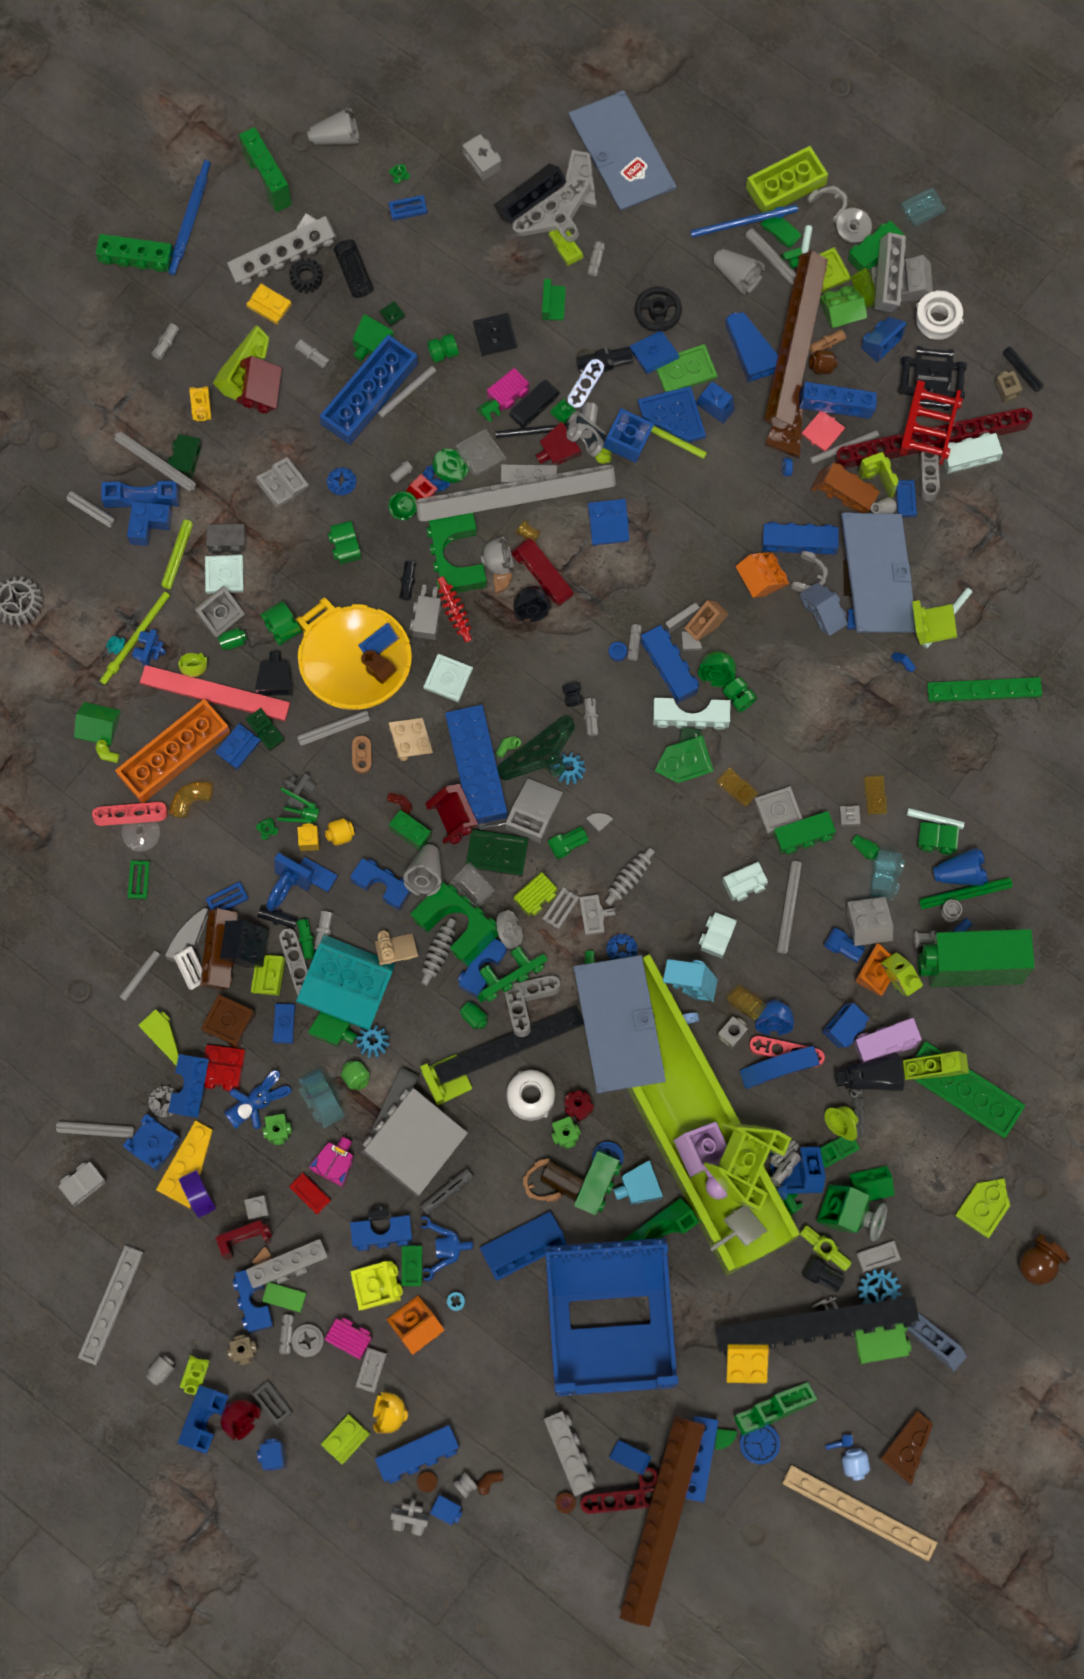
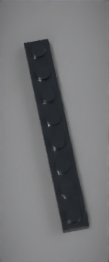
M576 1006L531 1025V1031L525 1037H519L515 1033L509 1034L438 1064L433 1068L440 1084L444 1085L584 1025V1021Z

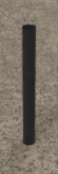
M557 425L495 431L496 439L549 433Z

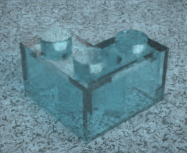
M878 851L874 861L871 897H886V899L893 900L895 894L898 895L900 883H897V877L901 876L905 860H902V853Z
M319 1069L298 1080L301 1085L299 1091L309 1109L312 1107L314 1109L312 1115L316 1123L321 1122L323 1127L326 1128L345 1117Z

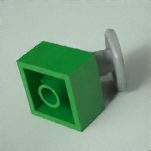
M829 1185L816 1222L834 1231L857 1233L863 1226L870 1228V1240L875 1242L879 1239L885 1225L887 1205L881 1203L875 1213L870 1212L869 1195L852 1187Z

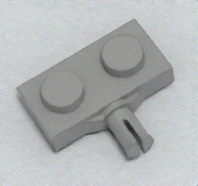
M598 895L579 897L585 936L605 933L604 917L615 916V909H603Z

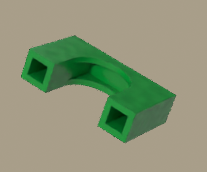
M253 127L239 134L243 157L251 170L257 168L265 185L267 198L274 211L277 213L291 206L288 184L256 128Z
M473 513L429 520V527H426L428 538L432 537L433 544L429 545L431 555H435L436 561H433L434 571L439 573V577L444 576L448 584H452L453 588L450 591L455 590L457 593L487 588L483 564L455 567L449 564L443 555L446 546L452 541L477 536ZM436 579L438 589H440V585Z
M442 882L438 892L427 896L410 915L414 922L427 933L443 917L449 914L461 913L469 918L468 927L450 949L453 955L468 967L499 935L496 928L497 923L490 917L488 919L485 918L483 911L477 906L473 908L470 905L471 902L464 895L460 897L457 894L458 891L451 884L447 886Z

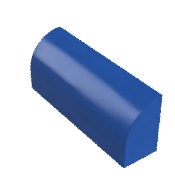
M548 1212L480 1247V1250L495 1280L498 1281L545 1257V1246L567 1245L551 1212Z

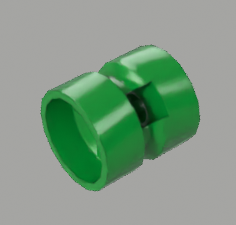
M452 333L443 335L441 340L434 338L427 341L434 364L444 361L445 356L448 358L459 356Z
M742 677L733 680L722 691L728 700L733 701L732 705L738 713L748 709L758 699L751 689H747L748 684Z

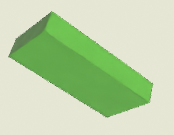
M269 1282L262 1302L301 1313L306 1293Z

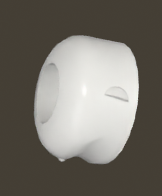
M930 292L916 304L917 311L915 317L917 327L921 333L930 339H946L958 330L960 324H963L962 305L958 298L949 292ZM938 312L945 315L947 319L939 322L934 320L931 314Z
M537 1070L518 1071V1074L512 1078L507 1087L506 1095L508 1106L517 1117L523 1120L534 1121L548 1117L549 1112L554 1106L556 1093L553 1082L547 1075ZM529 1086L537 1088L541 1094L540 1099L535 1103L525 1102L521 1096L525 1088Z

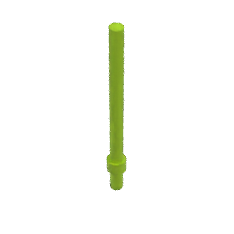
M163 592L115 660L106 667L107 671L99 680L103 685H106L112 675L118 672L120 664L138 641L140 632L146 630L168 600L170 595L167 592Z

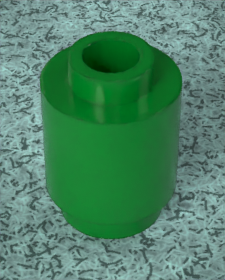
M237 627L223 632L222 635L218 636L222 650L227 649L229 651L245 645L244 641L247 640L244 629L240 630Z
M468 1002L461 1008L459 1012L462 1015L461 1017L474 1030H482L488 1024V1016L475 1003Z

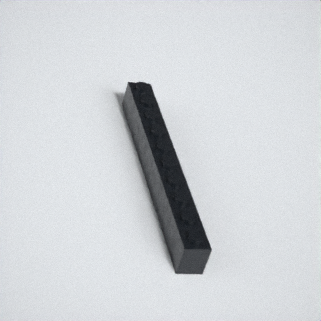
M913 1296L715 1327L719 1352H724V1356H727L728 1345H768V1349L776 1348L775 1344L783 1343L784 1346L796 1345L795 1341L803 1340L804 1343L816 1342L815 1338L823 1337L824 1340L835 1339V1335L843 1334L844 1337L855 1336L857 1331L870 1334L875 1333L877 1328L889 1331L896 1329V1325H903L904 1328L916 1326L915 1323L919 1322L916 1299Z

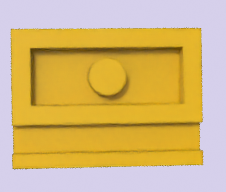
M260 284L246 305L277 325L292 303L265 285Z

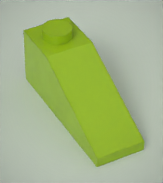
M155 1009L139 1024V1027L177 1066L179 1051L172 1027L168 1023L170 1018L163 1011L159 1013Z

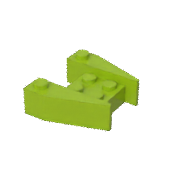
M722 1123L721 1126L733 1132L719 1166L704 1163V1166L732 1200L745 1207L761 1211L768 1193L756 1187L755 1184L769 1152L784 1156L792 1138L778 1130L764 1126Z

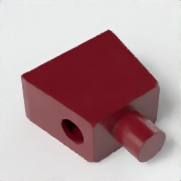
M561 422L540 441L543 451L536 454L535 457L540 465L550 459L553 465L558 466L581 456L582 453L576 442H571L567 438V428Z

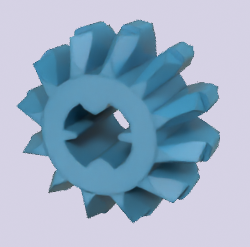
M570 752L569 757H566L563 753L562 759L556 758L557 764L553 765V769L556 770L554 776L559 777L560 783L566 780V785H569L570 780H572L574 784H577V779H583L581 773H585L586 769L583 767L585 762L579 761V755L573 758V753ZM566 767H573V771H566Z
M375 1025L373 1030H371V1027L367 1032L363 1029L360 1030L363 1036H357L356 1039L360 1041L357 1044V1048H363L361 1050L362 1055L368 1052V1058H371L372 1053H375L376 1058H379V1051L383 1054L386 1053L383 1047H389V1043L386 1042L389 1039V1035H383L385 1033L384 1028L378 1031V1025ZM371 1038H375L377 1044L370 1045L369 1039L372 1041Z

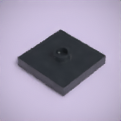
M509 313L473 321L481 356L517 348Z

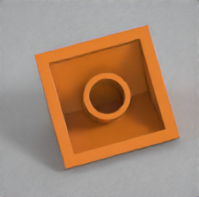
M876 944L855 982L882 996L890 983V979L881 962L890 957L891 954L880 944Z

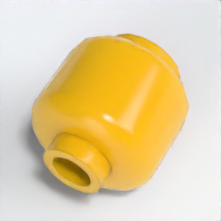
M344 818L330 822L327 826L328 830H325L327 841H331L335 846L350 842L352 836L355 835L352 823Z

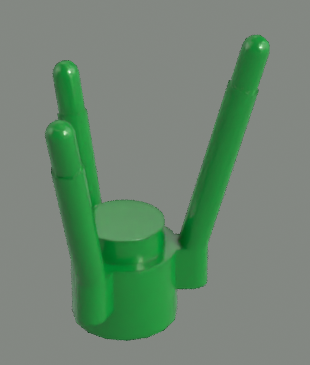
M281 787L280 790L308 807L304 806L303 810L285 806L284 810L301 814L302 818L278 817L277 821L316 823L319 808L315 807L316 804L308 802Z

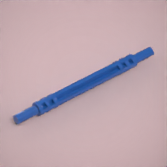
M204 160L200 175H197L172 253L173 259L168 272L170 275L176 274L179 261L182 260L207 183L206 177L211 164L208 160Z

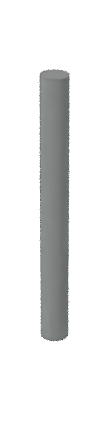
M433 366L429 367L377 414L381 418L387 415L436 372Z
M877 430L812 456L809 458L810 462L815 464L837 454L840 447L879 437V433Z

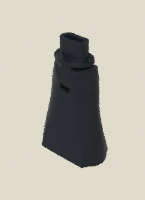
M898 1053L857 1063L843 1068L842 1071H835L837 1087L845 1086L846 1089L903 1091L904 1078Z

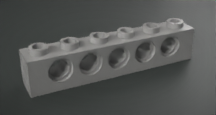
M325 216L229 261L227 264L235 282L245 286L250 284L253 278L265 277L269 274L268 271L272 269L279 270L285 267V263L289 261L292 263L296 262L306 253L311 255L317 252V248L323 245L328 247L334 244L337 236L329 219ZM316 232L320 233L319 240L312 241V235ZM303 240V247L296 249V242ZM282 248L287 249V254L284 257L279 256V251ZM265 256H270V263L264 265L263 258ZM253 263L254 270L247 272L248 264Z

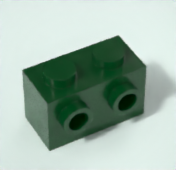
M178 434L177 440H174L172 444V457L169 456L167 464L189 479L193 478L202 444L200 439Z

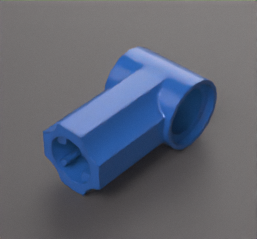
M833 928L824 943V946L830 951L837 954L841 953L856 963L865 950V947L862 945L854 946L853 940L848 938L845 932L837 928Z

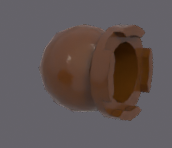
M1040 1233L1034 1238L1036 1246L1028 1248L1022 1254L1019 1261L1021 1274L1026 1281L1033 1285L1050 1283L1059 1272V1264L1066 1265L1071 1259L1055 1242L1049 1244L1044 1240L1046 1236Z

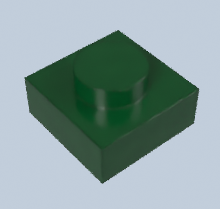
M395 301L380 310V315L390 327L405 318L404 312Z
M681 727L679 743L700 736L701 730Z

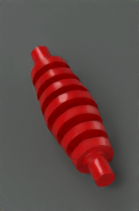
M444 576L437 579L440 585L438 593L444 594L440 597L441 601H447L442 606L443 608L450 607V609L445 611V615L453 614L448 620L450 622L456 621L452 626L453 628H459L456 631L457 635L461 634L465 643L472 640L469 634L471 626L465 625L469 622V619L462 618L467 615L466 610L459 611L465 606L463 603L456 605V603L461 601L460 597L453 598L457 592L455 590L450 591L453 586L446 582Z

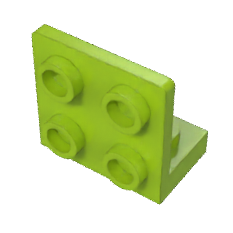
M883 452L863 459L858 472L860 479H872L878 474L888 497H894L899 482L896 474L892 473L890 469L891 463L889 458L885 457Z
M920 600L912 602L916 634L920 645L957 637L952 604L926 609L921 606Z
M456 1054L431 1066L425 1064L420 1067L437 1106L472 1090L466 1075L444 1085H441L433 1067L457 1057Z

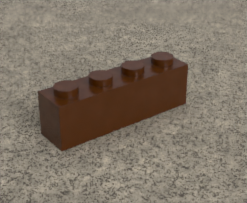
M219 908L208 911L200 987L219 991L230 988L233 963L220 959L225 921L238 920L237 912Z

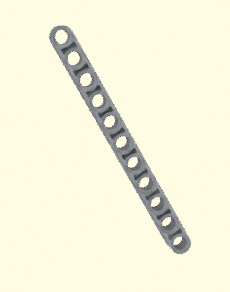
M602 465L421 498L415 501L419 521H429L610 488L616 485L615 470L613 465Z

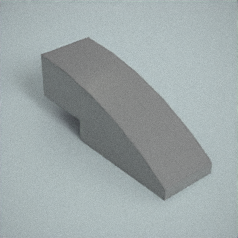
M204 908L181 928L165 955L167 960L176 963L174 954L185 950L188 946L197 949L207 923L208 909Z

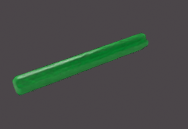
M1008 877L984 883L983 886H971L921 898L919 905L921 909L944 905L948 900L960 901L1010 889L1013 884L1011 878Z

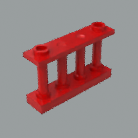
M918 380L899 455L906 456L908 450L912 451V449L940 455L939 464L943 465L944 459L949 458L951 448H948L956 410L961 408L963 398H960L961 390H957L955 398L928 392L927 389H923L925 382ZM929 399L953 405L951 415L922 408L923 406L919 405L920 400ZM922 415L949 422L947 432L918 425L915 422L916 417ZM918 432L945 439L943 448L914 442V439H911L912 433L916 434Z

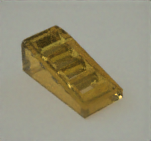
M737 986L727 997L728 1002L733 1008L754 1021L758 1019L767 1006L741 986Z

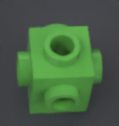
M285 1114L265 1117L266 1127H263L264 1139L268 1138L269 1143H273V1145L285 1144V1141L289 1140V1134H292L290 1122L287 1123Z
M570 1116L552 1123L554 1133H551L555 1145L559 1144L560 1148L565 1147V1149L576 1146V1142L579 1141L578 1136L581 1133L578 1125H573ZM567 1132L569 1135L564 1136L563 1133Z

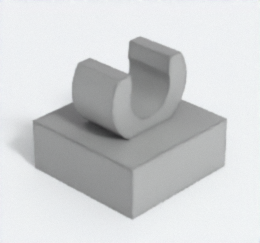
M859 805L840 806V826H860Z

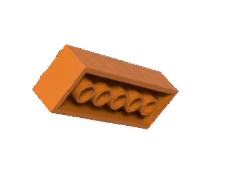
M203 699L115 771L139 802L145 803L231 733L230 729L209 703Z

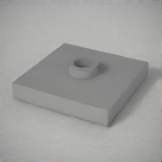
M791 786L754 798L767 835L773 833L775 828L803 819Z

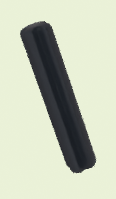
M1012 347L1005 349L1003 355L1035 392H1039L1044 386L1043 383Z

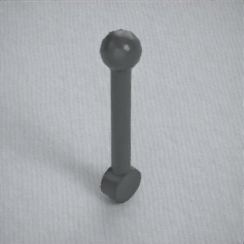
M506 822L488 825L480 823L478 828L480 831H485L487 828L505 826Z

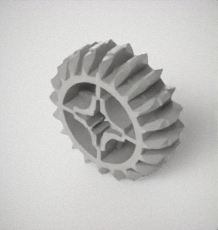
M15 576L13 581L6 578V584L0 582V619H3L2 621L5 624L9 622L11 626H14L15 622H17V625L21 627L23 621L28 625V619L34 621L33 615L40 614L38 609L42 608L40 602L43 601L42 596H40L41 591L37 589L35 583L32 584L30 579L25 581L22 576L19 581ZM15 590H25V591L22 592V593H18V592H16ZM10 593L9 598L4 600L5 597ZM14 596H16L17 599H19L20 607H18L17 603L15 602L16 599ZM28 603H30V605L28 606V608L25 610V609H24L25 606H26ZM7 610H17L19 613H9Z

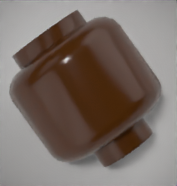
M817 350L809 358V367L815 374L829 375L838 364L837 358L832 351Z

